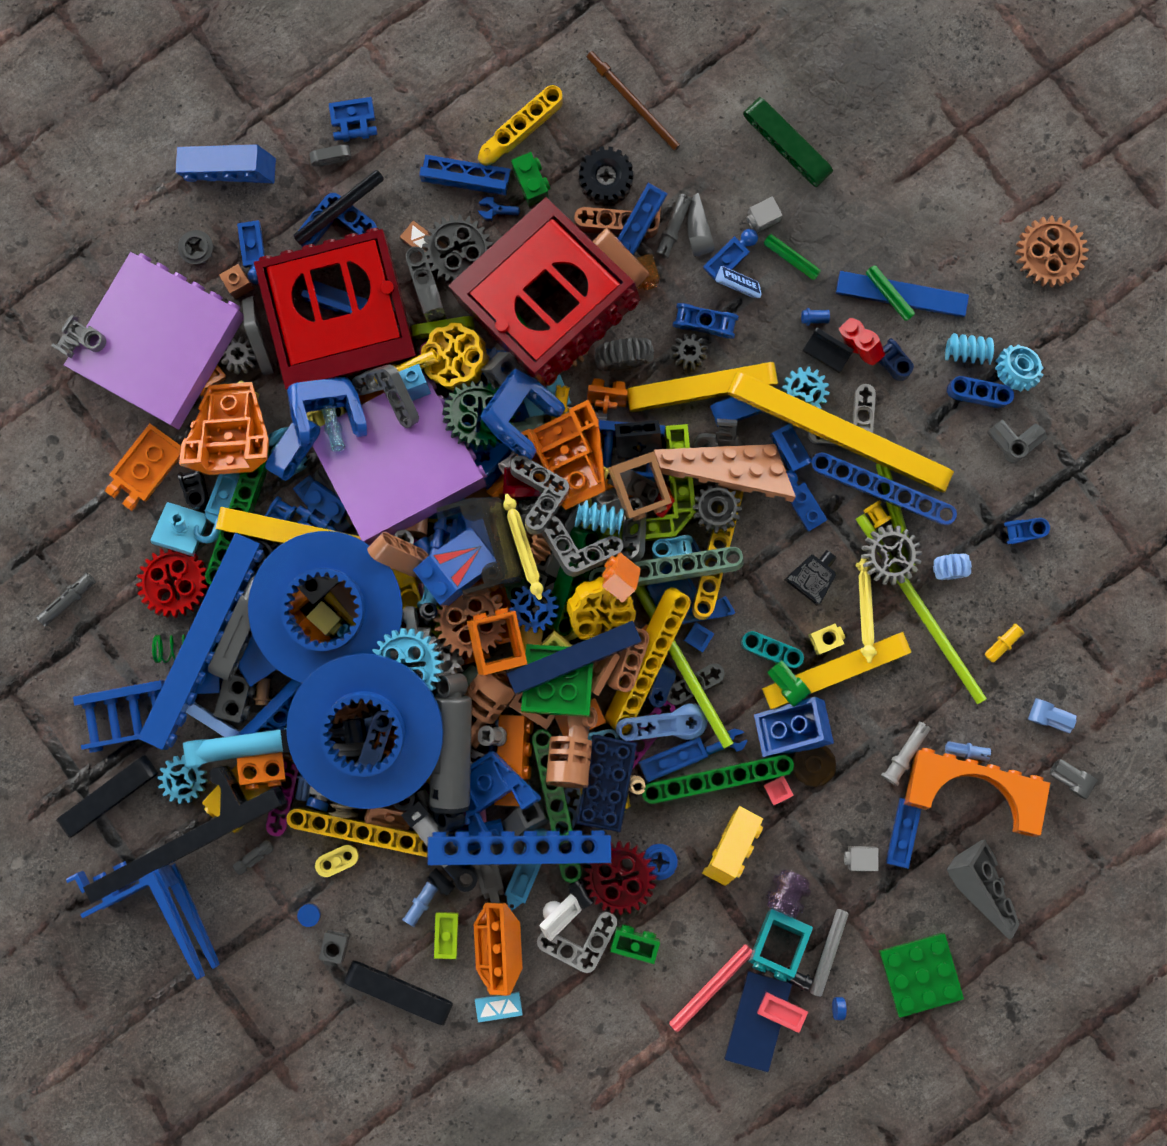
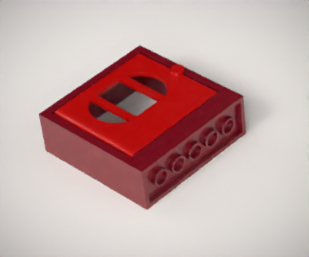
M547 197L448 285L457 302L506 352H510L516 358L518 364L532 378L544 387L552 385L560 373L571 368L579 356L585 355L595 341L601 340L606 335L607 330L619 324L623 316L628 311L634 310L641 300L635 282ZM564 263L579 268L588 280L587 296L584 297L553 265ZM545 271L555 278L579 302V305L559 323H556L524 292ZM520 297L550 327V330L536 331L524 326L516 316L515 304L517 298ZM474 300H476L496 320V323L480 308V306ZM507 331L536 360V362H534L505 332Z
M371 228L366 230L364 234L357 235V233L346 235L344 239H328L321 245L309 244L303 246L301 250H285L278 256L266 255L260 257L258 261H254L286 390L294 383L337 377H347L352 382V378L363 372L395 363L398 365L417 357L389 243L383 229ZM377 247L380 248L388 281H386ZM348 262L361 267L370 281V296L366 305L361 310L358 308L347 265ZM340 264L352 313L322 320L311 271ZM302 274L305 277L315 317L314 322L303 318L296 311L293 304V287L296 280ZM389 294H392V298H393V302H394V306H395V310H396V314H397V318H398V322H399V326H400V330H401V333H402V337H403V338H400V334H399V330H398V326H397V322H396V318H395V314H394V310H393V306H392V302H391V299H390V295H389Z

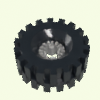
M604 146L599 147L597 152L593 149L591 155L587 154L584 157V162L580 164L579 184L582 187V192L587 195L588 200H595L597 205L600 202L604 203V206H608L610 202L615 205L619 199L621 201L624 200L625 195L629 194L631 190L633 166L628 161V156L626 154L622 155L621 150L613 151V147L610 146L608 150H604ZM604 172H608L612 179L610 178L605 182L600 176H604Z

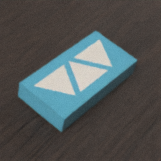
M519 992L511 993L508 996L495 995L475 999L478 1022L523 1015Z

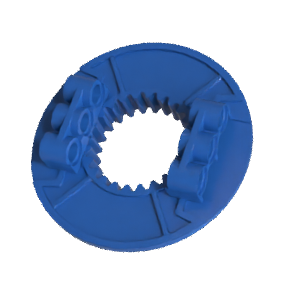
M333 531L305 533L281 544L271 552L259 567L249 593L248 618L255 642L265 658L277 670L291 679L303 683L316 669L336 658L353 654H375L372 650L380 649L377 641L386 642L384 639L385 634L392 637L393 630H397L400 633L403 619V603L398 581L389 566L377 562L369 555L367 548L370 545L345 533ZM320 575L321 577L329 575L330 578L338 576L339 582L346 581L345 587H352L350 594L357 596L353 602L359 605V608L354 610L359 616L353 618L356 625L350 626L351 632L345 633L344 638L341 637L336 641L328 643L326 641L319 643L318 640L310 642V637L305 635L302 628L296 623L295 616L289 612L294 609L289 603L295 600L292 593L299 591L297 586H303L304 581L311 580V577H319Z
M366 653L336 658L325 663L310 674L301 684L292 700L286 729L292 759L308 784L321 795L336 803L360 809L390 806L416 792L427 781L438 762L444 735L441 712L427 684L404 664L385 656ZM361 699L366 704L372 700L373 706L381 704V711L388 710L387 717H394L395 719L392 722V726H397V729L394 731V734L397 735V738L394 740L396 745L389 756L385 757L382 762H376L374 766L368 763L365 768L362 763L354 766L353 760L347 763L345 755L339 757L340 750L333 749L335 741L329 740L333 736V733L329 730L333 727L331 722L334 720L335 714L345 705H350L353 700L355 703H358Z

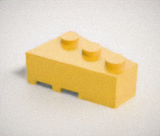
M739 806L732 814L718 847L714 849L713 857L708 867L704 868L702 874L724 886L736 877L739 878L745 868L742 865L745 857L749 858L754 849V846L751 844L754 838L758 839L763 830L761 826L763 818Z

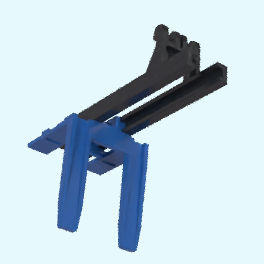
M228 765L213 767L209 771L212 783L219 785L221 788L220 816L128 864L124 861L114 866L113 872L107 875L103 872L93 877L94 882L92 883L89 882L84 871L78 872L66 879L67 883L76 880L81 892L86 893L91 904L99 900L103 901L99 905L81 913L82 918L100 909L103 910L150 886L197 980L205 976V973L168 887H171L211 968H216L220 963L176 864H169L288 802L281 786L272 788L247 801L233 771H231ZM137 881L140 882L139 884H134V885L130 886L131 884H133V883H135V882H137Z

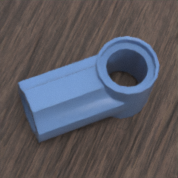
M1035 698L1028 720L1071 733L1076 724V715L1058 709L1049 702Z

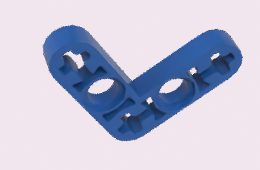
M337 193L326 195L300 229L322 213L323 208L327 209L331 206L329 203L331 200L336 201L341 196ZM352 205L311 237L310 241L307 240L301 246L316 245L336 219L351 231L357 233V235L364 234V229L359 225L360 222L367 228L370 225L371 228H377L373 220ZM350 211L357 214L354 222H347L345 220V215Z

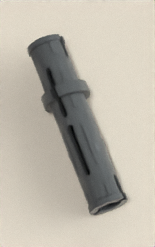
M679 194L666 230L662 231V240L655 254L658 257L663 254L661 257L663 259L669 258L673 244L678 240L677 234L692 201V198L689 196L685 199V194Z
M86 572L74 584L68 585L66 587L67 590L36 616L37 620L46 627L70 604L82 598V594L96 583L94 578Z

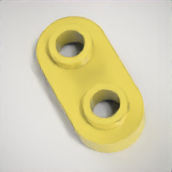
M343 845L320 856L316 860L315 869L320 876L330 877L355 865L359 859V852L353 845ZM345 852H350L352 854V858L350 860L345 859ZM325 861H329L331 863L330 869H326L324 867Z

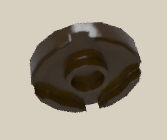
M826 746L795 752L793 755V774L798 781L806 786L817 787L825 785L835 774L836 759L832 751Z

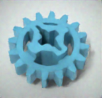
M799 367L797 374L791 371V379L788 377L784 379V382L788 385L781 387V390L786 391L787 394L821 409L819 403L825 405L827 402L823 397L830 394V392L825 391L829 386V383H823L825 375L817 376L819 370H815L812 373L810 367H807L805 372ZM808 378L813 379L816 383L809 381ZM798 380V387L791 390L792 383ZM803 387H805L806 390H811L808 393V395H806L805 392H800ZM820 392L817 401L813 403V395Z
M182 755L181 760L178 756L173 757L174 762L167 760L165 763L168 767L160 768V771L164 773L163 776L157 777V779L163 781V784H160L158 787L165 788L162 795H171L169 800L171 802L178 798V804H182L184 798L187 803L192 802V796L196 799L199 798L198 791H205L202 783L208 782V779L203 778L207 770H200L203 764L186 766L184 755ZM185 764L180 771L173 769L177 765ZM193 771L196 773L197 780L194 778ZM185 775L184 779L187 781L181 784L182 780L178 776ZM169 779H171L172 788H171V786H170V784H169ZM185 788L192 789V791L187 794H181V792H183Z

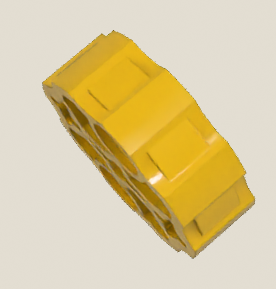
M450 323L445 327H437L429 334L427 343L422 346L421 354L434 349L438 351L439 362L425 367L424 371L431 380L454 391L455 387L461 390L462 383L470 386L471 381L477 384L481 380V374L483 373L481 368L489 362V356L485 348L486 343L478 333L461 323ZM480 354L479 360L476 363H472L473 357Z
M598 577L590 582H583L576 587L574 595L568 599L566 610L570 617L569 621L575 634L581 640L590 639L635 620L636 612L633 608L631 596L624 602H620V599L613 597V594H610L609 591H606V588L602 587L603 577Z

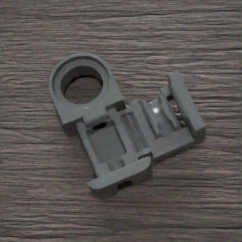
M71 315L62 327V332L66 335L63 334L57 345L54 343L51 345L72 358L75 354L73 353L76 346L79 347L80 344L93 352L101 351L106 345V338L93 327L88 326L86 328L77 322L78 318ZM98 335L99 343L91 346L90 339Z
M717 419L719 432H716V434L702 433L697 435L694 439V448H699L698 442L702 439L710 442L709 447L738 446L739 440L736 435L737 420Z

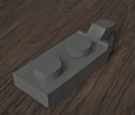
M491 845V847H490L491 852H492L493 854H496V853H495L494 846ZM478 849L471 850V853L473 854V853L476 852ZM475 865L484 898H490L491 903H501L500 895L504 894V885L499 865Z

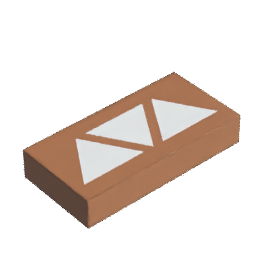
M412 221L400 236V239L410 247L417 246L422 248V244L426 243L424 236L430 235L427 230L415 221ZM441 241L437 243L440 248H447Z

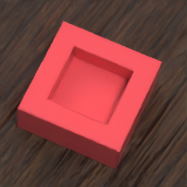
M784 776L763 785L773 805L794 796Z

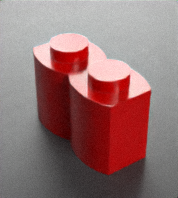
M849 318L839 328L844 343L854 349L853 353L859 354L865 363L875 365L885 356L878 335L871 330L865 329L863 324L857 319Z

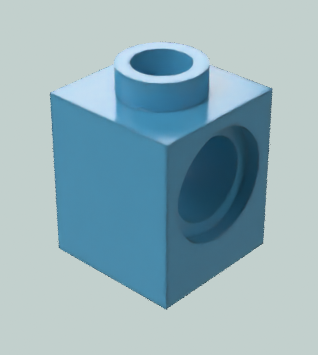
M419 364L399 371L412 401L431 394Z

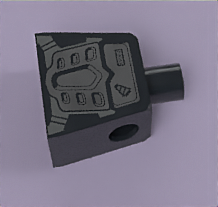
M828 550L823 553L820 559L812 554L784 580L816 606L820 605L837 574L830 568L837 557Z

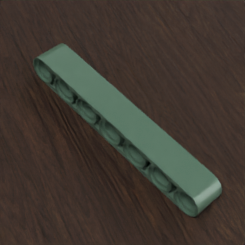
M726 547L633 563L641 570L644 568L650 570V574L647 577H639L638 587L737 571L742 568L744 558L739 548ZM735 554L740 559L737 563L731 564L727 561L728 557ZM714 558L717 560V563L713 567H708L705 565L706 560ZM688 561L695 564L694 568L690 571L683 569V565ZM665 565L672 566V571L669 574L661 573V568ZM606 567L596 568L591 571L589 581H593L602 575Z

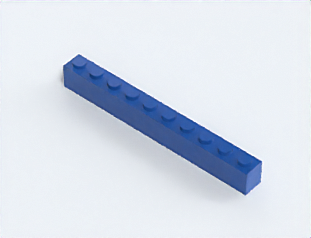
M238 533L234 534L138 739L161 750H168L169 747L172 748L177 740L176 732L179 726L182 727L186 721L187 714L185 713L188 706H192L196 700V689L198 685L201 686L205 681L207 675L205 670L212 660L214 651L222 638L239 598L244 593L243 590L246 583L255 574L253 569L256 562L259 563L264 555V546Z

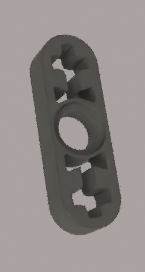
M710 664L694 674L701 681L702 689L706 690L721 682L725 672L721 665ZM713 667L714 670L719 669L718 679L715 680L714 677L707 680L709 685L705 686V681L699 674L704 672V676L711 673L710 668ZM685 679L671 686L667 696V701L671 704H680L694 696ZM684 682L685 688L690 695L686 696L684 692L679 695L680 699L678 701L675 698L670 699L671 690L674 688L676 691L682 689L680 684Z

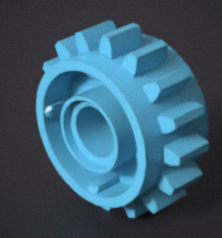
M1010 345L999 354L995 361L998 363L995 367L998 377L1011 389L1019 390L1020 392L1023 389L1029 391L1043 377L1041 371L1044 368L1041 360L1028 347L1020 345L1013 347Z

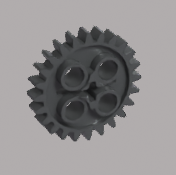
M460 214L458 220H454V217L450 215L448 222L442 217L441 225L434 222V229L428 228L430 236H424L426 243L422 244V249L426 251L425 254L429 266H432L431 272H438L437 280L443 276L445 277V284L450 279L454 281L492 246V242H486L490 235H483L485 227L477 228L478 221L471 224L469 216L465 221H462ZM465 233L468 238L461 240L457 237V234ZM444 241L448 244V247L440 248L437 243ZM456 247L458 250L462 249L461 253H458L457 250L454 251V248ZM474 252L478 257L470 259L466 254ZM455 261L458 266L451 268L447 265V262Z

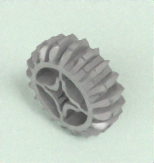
M888 525L886 531L883 527H879V534L872 531L870 534L873 539L868 537L865 539V542L870 546H862V550L868 552L861 555V559H868V562L864 563L863 567H871L867 574L871 575L875 572V581H878L882 576V584H887L889 579L891 585H895L897 580L900 583H904V576L907 579H911L912 574L910 571L914 573L918 571L917 567L913 564H921V560L915 557L922 555L921 551H915V548L919 547L920 543H912V540L916 538L915 535L908 538V529L900 533L901 526H896L893 532L892 525ZM891 537L897 539L892 546L878 543L882 538ZM903 544L908 552V560L901 553ZM875 549L882 557L880 566L875 559ZM895 549L894 555H896V558L889 560L887 552ZM892 563L904 567L898 573L886 571Z

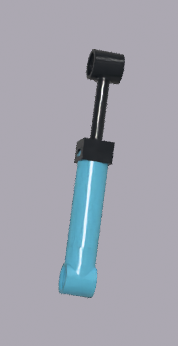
M364 718L343 720V728L329 730L333 733L331 738L344 737L345 744L364 742L367 736ZM287 728L183 742L186 766H193L213 761L290 752L287 741Z

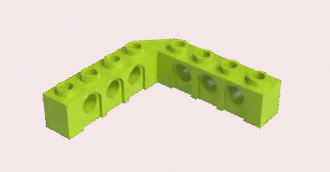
M688 424L665 426L666 449L690 448ZM669 476L670 491L675 500L672 505V514L665 515L663 518L646 519L645 541L674 538L696 513V511L692 510L693 505H695L693 477L686 476L683 479ZM623 521L619 534L618 530H616L613 535H610L609 528H607L605 533H601V528L598 526L596 532L599 534V541L609 536H617L622 540ZM634 524L631 527V535L638 531V524Z

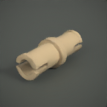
M632 775L629 791L634 794H642L645 791L644 788H646L644 780L640 776Z

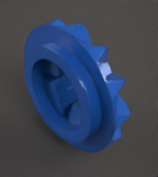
M655 844L645 850V859H657L659 852H661L662 859L669 862L662 864L660 871H658L656 863L651 861L648 863L649 866L656 867L651 872V874L657 875L656 880L667 879L675 872L677 856L671 847L664 844Z

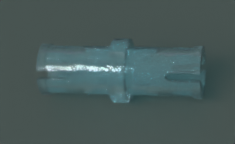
M326 406L321 410L326 425L324 430L328 434L331 450L334 452L341 451L345 448L341 434L342 425L338 422L335 406Z

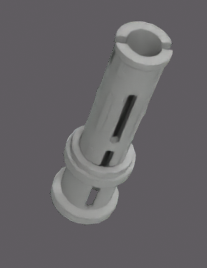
M918 722L917 727L898 756L892 757V763L885 773L881 774L885 780L895 786L899 785V779L905 770L908 771L910 768V760L929 731H931L929 726L926 727V724Z

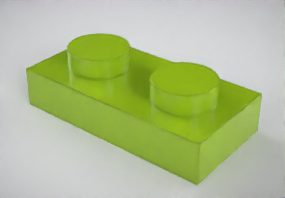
M436 912L434 959H457L459 913Z

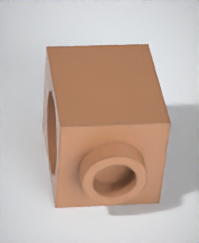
M239 264L219 275L234 299L254 289Z

